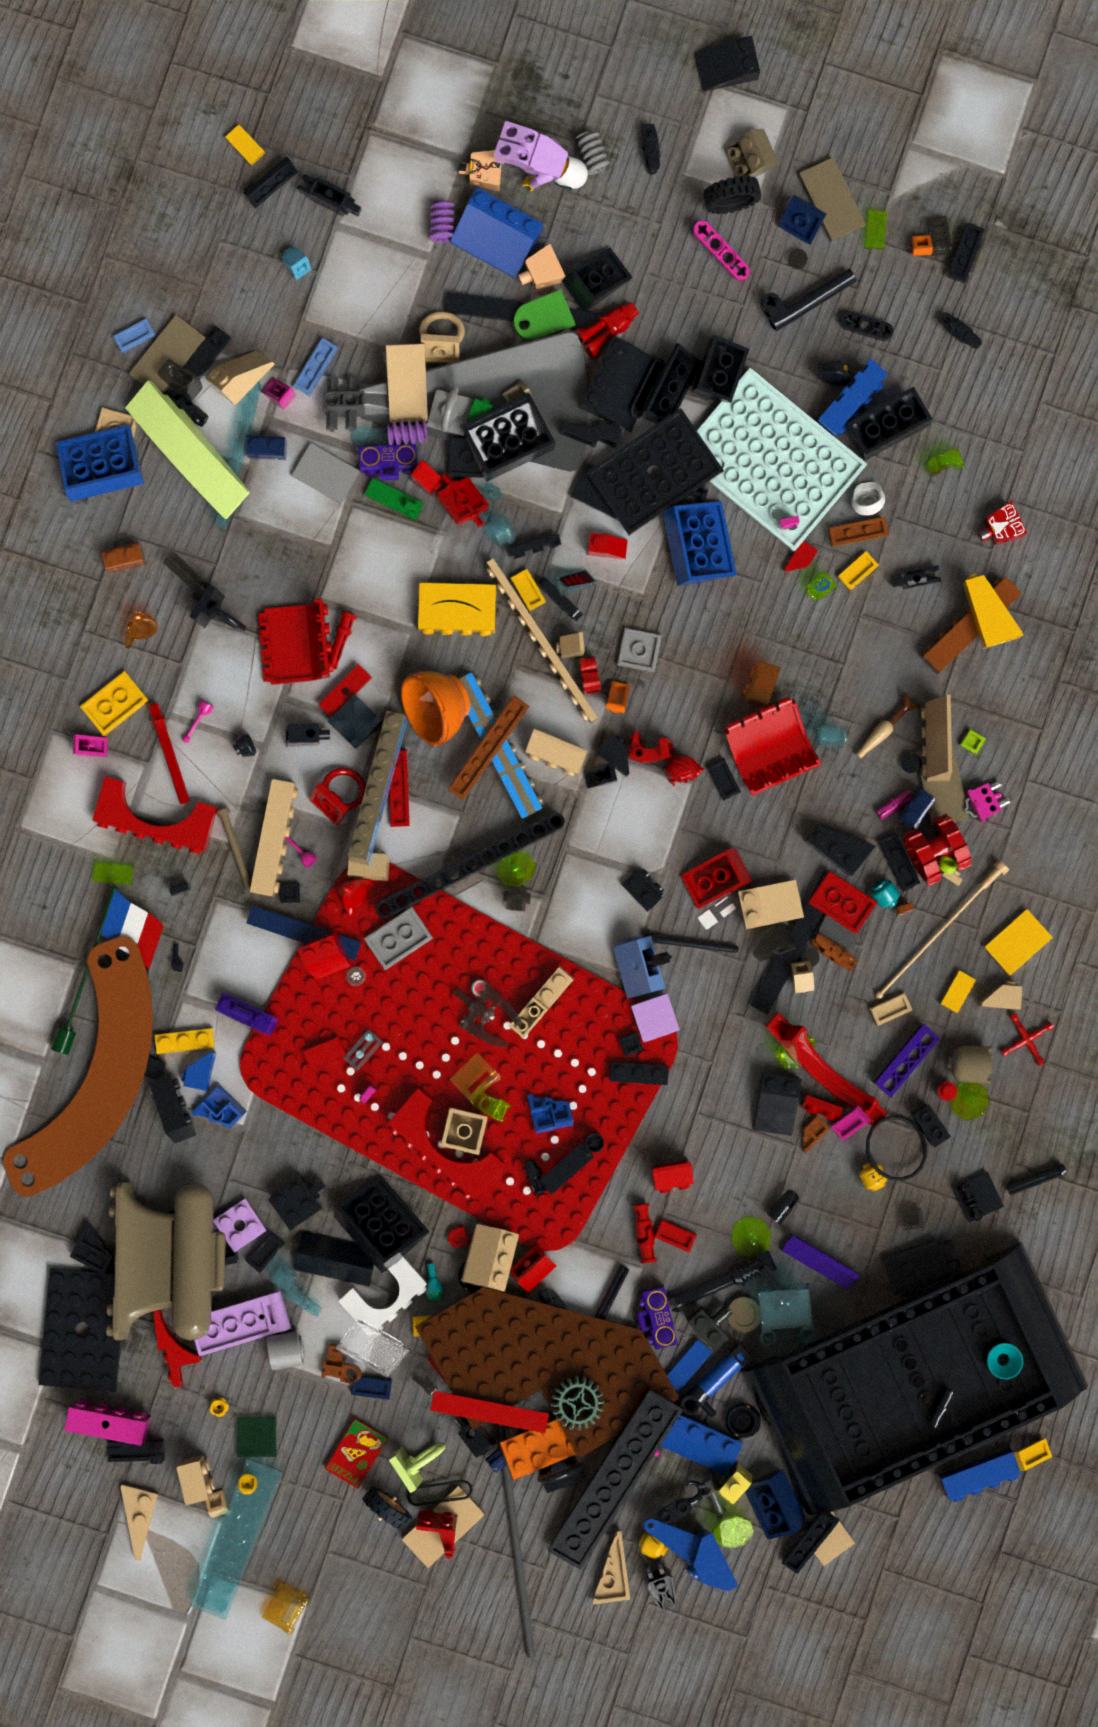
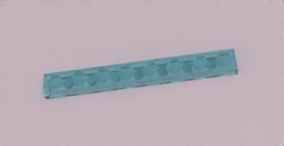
M260 381L246 394L248 400L242 407L243 421H239L237 429L239 438L234 441L233 451H235L234 458H231L229 462V467L239 479L246 454L247 435L251 433L262 387ZM217 513L215 524H218L219 530L227 532L231 515L228 519H224Z

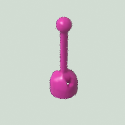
M202 699L197 706L199 715L187 735L183 736L182 741L184 743L190 741V735L201 717L209 715L214 706Z
M289 837L285 838L301 854V863L306 868L311 867L316 862L317 857L312 852L304 853Z

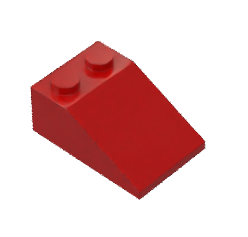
M736 847L728 849L680 875L697 909L753 882Z

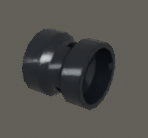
M593 1132L587 1135L585 1139L586 1148L590 1152H600L604 1147V1139L601 1134Z

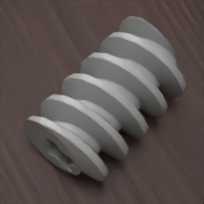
M584 132L576 137V140L579 141L578 147L581 148L580 153L583 155V161L588 169V175L602 172L605 166L609 164V161H603L607 154H600L604 147H598L602 143V140L595 139L600 135L598 132Z

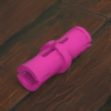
M905 790L896 798L889 799L887 804L876 809L875 812L877 815L881 814L878 817L884 820L893 812L900 811V808L909 803L913 796H908L911 793L909 790Z

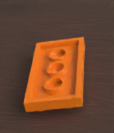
M556 1419L547 1422L545 1433L528 1430L499 1442L512 1480L576 1455Z

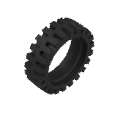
M746 175L741 177L734 176L732 179L729 177L726 178L727 180L722 179L719 183L715 182L709 185L703 192L707 211L712 214H721L722 212L727 214L728 212L734 213L736 210L741 211L743 208L747 209L749 206L758 203L762 197L758 179L754 176L746 177Z

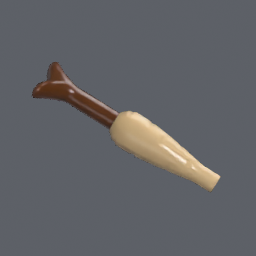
M903 692L902 706L888 721H881L856 755L861 759L866 753L880 744L893 732V725L907 711L921 708L920 704L910 701L909 696Z

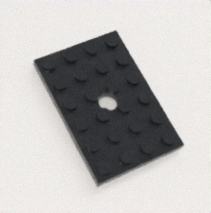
M680 408L594 466L586 474L628 536H630L664 513L668 508L676 505L716 478L724 470L682 408ZM653 465L659 466L663 472L662 476L656 480L651 479L647 474L649 467Z
M50 1268L38 1385L117 1391L122 1340H114L113 1336H107L106 1332L107 1325L113 1324V1316L107 1315V1307L109 1304H113V1297H115V1273H105L103 1275L94 1271ZM81 1322L87 1323L90 1327V1333L87 1337L77 1335V1324Z

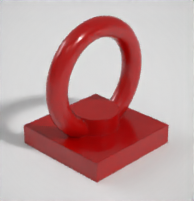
M344 767L336 768L327 773L322 783L320 782L315 787L309 801L337 826L342 822L347 811L354 810L362 804L366 783L355 770ZM346 775L357 782L359 794L353 802L342 803L341 798L335 792L329 790L330 782L336 776Z

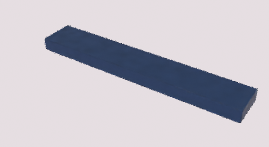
M253 905L246 924L302 943L331 933L330 931ZM338 935L348 958L356 961L362 942Z

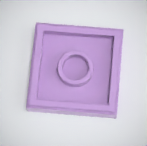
M668 994L631 1006L643 1043L680 1030Z

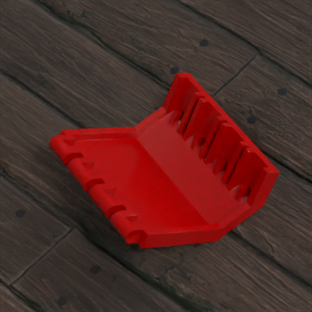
M315 599V603L307 605L264 609V613L257 614L258 627H266V630H259L260 646L268 647L267 649H260L262 665H269L268 668H262L263 682H271V685L312 682L331 677L330 672H334L333 661H329V653H332L331 641H327V634H330L329 622L326 623L325 615H328V604H324L323 599Z
M789 696L777 701V707L774 704L766 706L759 710V715L755 711L742 717L743 722L741 723L739 720H735L727 724V729L724 730L733 760L751 796L821 765L820 759L806 735L797 704Z

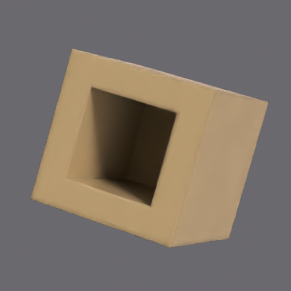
M810 961L791 963L792 983L795 993L814 991V977Z

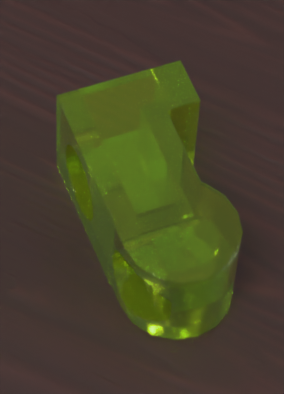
M958 448L931 458L926 464L925 470L928 475L934 477L939 475L941 471L951 467L955 471L960 470L965 464Z

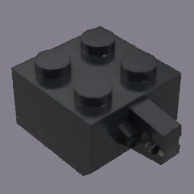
M301 1175L268 1200L291 1231L323 1208V1205L318 1200L320 1197L318 1192L325 1188L326 1185L322 1180L314 1186L311 1182L307 1184Z

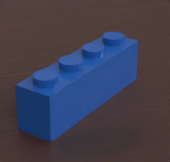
M1010 1448L939 1475L948 1500L958 1502L970 1493L971 1495L981 1493L983 1488H994L999 1486L1000 1482L1004 1480L1013 1481L1019 1478L1018 1475L1023 1473L1019 1470L1014 1451Z

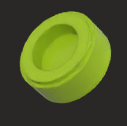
M942 856L938 861L939 869L948 874H953L958 867L956 861L948 856Z

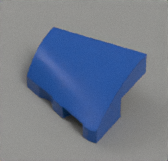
M219 1085L192 1114L194 1116H203L208 1118V1121L219 1122L222 1126L231 1128L247 1111Z

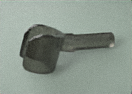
M414 1376L412 1378L413 1381L424 1388L428 1395H433L434 1390H439L433 1382L427 1386L418 1377Z

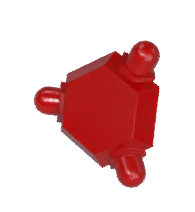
M343 879L337 885L336 892L339 893L340 900L348 916H352L354 908L361 905L367 894V887L372 884L371 879Z

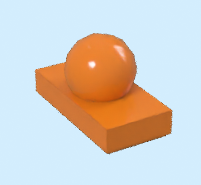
M616 681L611 682L606 709L613 713L625 712L630 689L629 684Z

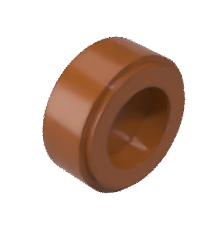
M909 902L896 907L894 910L896 915L899 916L913 911L915 908L913 903Z

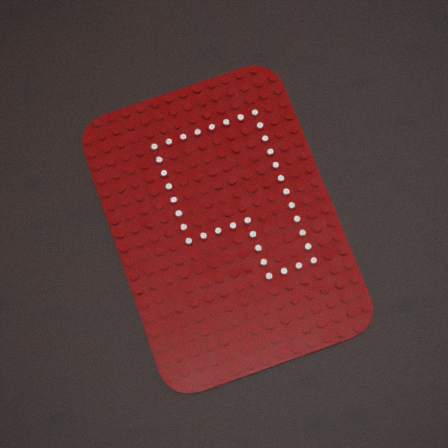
M389 862L388 881L372 880V884L366 889L367 894L361 905L354 908L352 916H348L340 900L339 893L336 892L337 885L341 880L350 879L347 875V866L335 881L312 926L330 932L337 931L338 935L362 942L356 961L349 959L350 967L315 980L305 968L297 950L264 1010L279 1018L272 1035H266L253 1029L244 1046L240 1058L241 1076L246 1086L260 1099L494 1228L519 1234L518 1241L528 1247L533 1248L537 1244L543 1251H556L568 1246L582 1232L661 1085L611 1082V1062L669 1066L670 1070L678 1050L677 1032L643 1043L631 1008L632 1005L643 1001L636 997L627 999L625 991L443 891L412 906L433 939L387 970H384L364 938L402 912L390 918L382 919L377 915L376 905L381 900L421 881V879ZM417 887L414 890V895L417 897H421L425 893L421 887ZM399 896L396 902L398 905L403 906L407 903V898ZM385 904L379 908V912L384 915L390 911V907ZM559 966H561L575 979L525 1038H522L509 1025ZM355 968L362 970L365 976L363 982L357 985L350 983L348 980V973ZM477 979H484L490 985V992L484 998H477L471 992V985ZM637 1032L643 1050L626 1057L619 1038ZM339 1037L346 1055L310 1069L303 1051ZM373 1084L378 1089L365 1104L362 1103L359 1098ZM418 1088L433 1099L426 1114V1131L430 1141L441 1154L458 1162H474L484 1158L492 1151L506 1164L476 1200L472 1198L468 1200L462 1195V1189L458 1185L456 1187L452 1186L446 1180L448 1177L443 1172L439 1174L432 1168L434 1165L429 1160L425 1162L418 1156L419 1151L414 1146L412 1149L403 1142L404 1138L400 1134L396 1136L388 1129L390 1125L387 1123ZM533 1094V1097L543 1099L547 1097L552 1098L554 1101L569 1102L573 1116V1126L536 1134L527 1095ZM450 1107L488 1116L479 1155L441 1146ZM593 1132L601 1134L604 1139V1147L600 1152H591L594 1156L592 1160L552 1195L548 1191L533 1195L532 1185L526 1178L524 1167L526 1162L531 1159L534 1160L542 1170V1176H544L581 1142L585 1145L587 1135Z

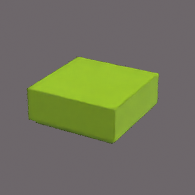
M969 729L959 746L977 755L986 738Z

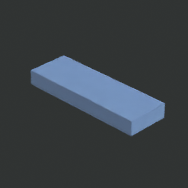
M321 338L293 387L310 397L338 351V346Z

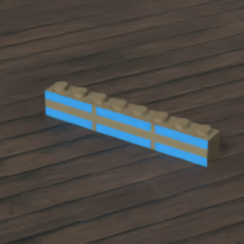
M471 672L459 680L465 687L470 700L468 717L482 741L499 716L495 709L491 710L488 704L491 700L487 693H482L480 689L482 683L477 675L473 676ZM506 740L493 758L492 763L523 820L542 810L541 805L544 802L540 794L535 795L532 789L535 785L531 777L527 778L523 771L526 768L522 760H517L515 754L518 752L514 744H509Z
M386 711L348 852L350 862L368 866L370 864L407 725V719L404 714Z

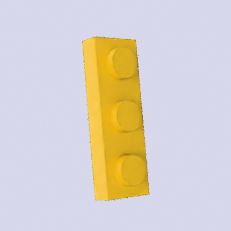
M213 1028L155 1035L157 1054L215 1047Z

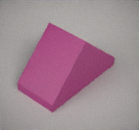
M273 377L261 391V393L283 410L296 396L290 386Z
M75 734L73 737V754L82 757H107L108 738Z

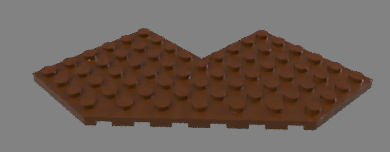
M481 1287L415 1326L452 1394L514 1406L541 1390L553 1411L557 1407H552L551 1403L557 1402V1400L553 1399L552 1395H559L555 1388L557 1387L560 1390L563 1388L560 1385L561 1381L567 1385V1378L569 1377L574 1382V1376H578L579 1382L582 1377H586L585 1384L592 1380L591 1388L594 1385H598L599 1388L596 1392H602L603 1394L601 1397H598V1399L604 1400L603 1404H598V1406L603 1408V1411L597 1410L596 1412L600 1415V1418L598 1419L595 1416L592 1418L595 1421L594 1425L588 1421L587 1429L582 1423L581 1430H577L576 1424L572 1430L569 1429L570 1422L564 1427L562 1425L564 1418L558 1421L578 1458L619 1435L649 1388H652L673 1402L679 1399L678 1394L640 1329ZM578 1387L570 1389L564 1396L572 1397L575 1395ZM584 1388V1400L593 1404L591 1393ZM577 1398V1401H571L576 1408H578V1405H584L579 1398ZM562 1402L565 1415L571 1417V1406ZM590 1409L581 1410L577 1419L586 1416ZM466 1418L473 1430L486 1423L485 1421Z

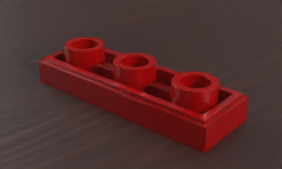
M358 664L318 705L332 717L372 677ZM343 689H349V693L346 695L342 694Z

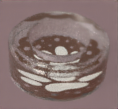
M352 967L347 971L346 979L349 984L359 986L364 983L366 974L362 968Z

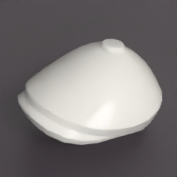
M876 482L858 485L852 497V507L857 513L869 516L879 512L885 503V495L881 486Z

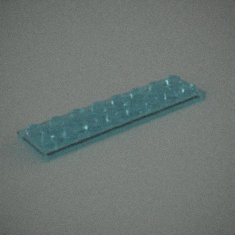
M250 1458L246 1459L240 1477L247 1473L254 1475L258 1482L257 1488L252 1494L246 1495L241 1493L236 1485L190 1603L191 1607L224 1620L227 1619L283 1474L281 1470Z

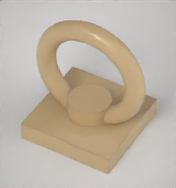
M444 311L435 312L425 317L419 329L421 343H424L425 363L451 364L460 361V342L465 334V327L461 319L450 312ZM446 319L456 325L457 335L427 334V328L435 320Z

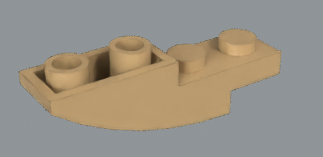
M559 966L509 1027L522 1038H525L575 978Z

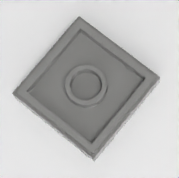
M624 628L617 666L654 673L662 635Z

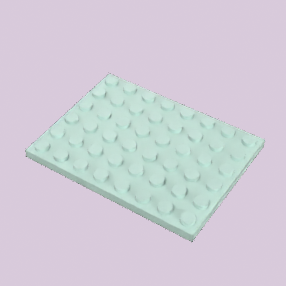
M751 368L739 380L732 403L721 402L697 430L724 470L723 473L709 483L793 552L796 551L867 466L866 462ZM799 516L800 523L797 527L779 530V520Z

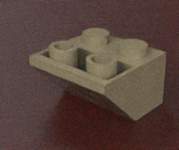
M764 129L749 130L724 149L735 175L739 177L742 175H746V177L759 176L779 163Z

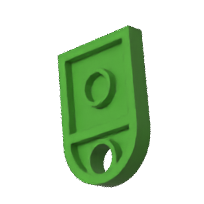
M562 290L522 305L514 317L516 332L527 341L548 337L575 326ZM527 321L530 327L527 330H522L519 327V323Z

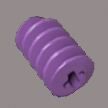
M444 200L432 202L430 207L432 211L430 213L432 219L430 220V226L432 227L429 229L431 233L429 236L430 241L448 243V238L453 237V233L448 232V230H453L454 227L448 225V223L454 222V219L449 217V215L454 214V211L449 210V208L454 207V203Z
M425 419L422 425L419 424L418 420L415 421L413 426L410 420H408L406 426L403 421H400L399 426L396 425L395 421L392 422L391 427L388 424L389 445H393L394 440L397 445H400L402 439L405 445H408L410 439L412 444H416L417 439L420 444L424 443L425 438L428 441Z

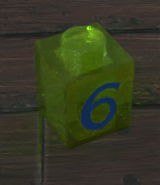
M824 571L807 585L806 594L812 601L816 600L818 603L837 587V584Z

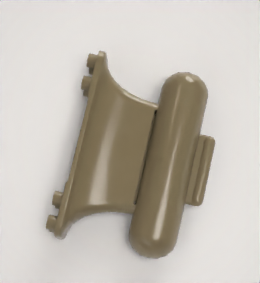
M119 1182L117 1186H111L110 1197L116 1198V1206H110L109 1210L110 1217L115 1218L116 1225L115 1297H113V1304H109L107 1307V1315L113 1316V1324L107 1325V1336H113L114 1340L128 1339L131 1326L136 1319L144 1314L161 1309H172V1326L174 1332L181 1338L197 1340L205 1336L211 1325L212 1291H222L225 1286V1234L223 1232H213L214 1199L212 1192L201 1183L193 1182L182 1186L177 1191L174 1199L173 1214L151 1210L140 1204L135 1198L134 1188L130 1182Z

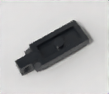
M554 534L509 548L508 553L510 557L514 556L515 559L526 556L525 552L533 551V554L543 551L544 546L554 549L561 545V540L558 534Z

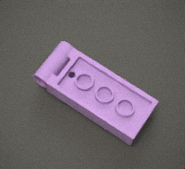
M281 1291L212 1310L209 1331L205 1336L194 1340L199 1356L291 1329ZM263 1314L264 1318H260L259 1315Z

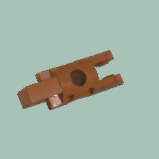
M819 933L811 940L813 947L837 965L849 971L856 965L858 960L826 936Z

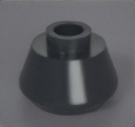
M246 732L241 733L235 739L236 744L233 745L237 755L241 754L242 757L255 756L257 751L250 735Z

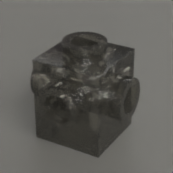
M513 883L512 887L508 886V891L504 890L503 902H507L506 910L525 912L526 904H530L531 893H527L528 889L524 888V884ZM519 894L521 896L520 900H514V895Z

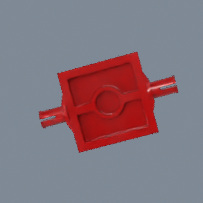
M448 473L444 474L441 478L447 487L437 493V499L457 526L467 520H473L478 528L482 527L485 523L479 514L488 510L490 505L469 477L453 482Z

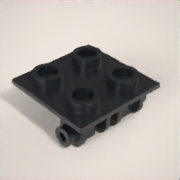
M988 1171L953 1187L969 1223L975 1220L979 1221L983 1219V1216L1004 1207Z

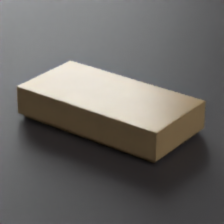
M901 993L869 1008L876 1025L879 1026L912 1011V1008L905 993Z

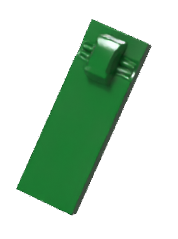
M372 478L364 494L365 497L414 521L417 520L424 506L423 502Z

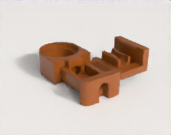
M333 1343L329 1345L327 1360L322 1364L324 1371L321 1373L322 1378L327 1376L340 1378V1382L350 1384L360 1379L362 1374L360 1367L355 1364L344 1363L343 1354L348 1350V1346ZM348 1369H353L356 1372L355 1379L348 1377Z

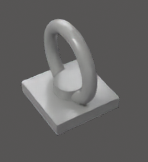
M452 387L450 392L436 389L427 427L464 437L461 425L467 422L466 419L471 410L473 399L458 395L457 387Z

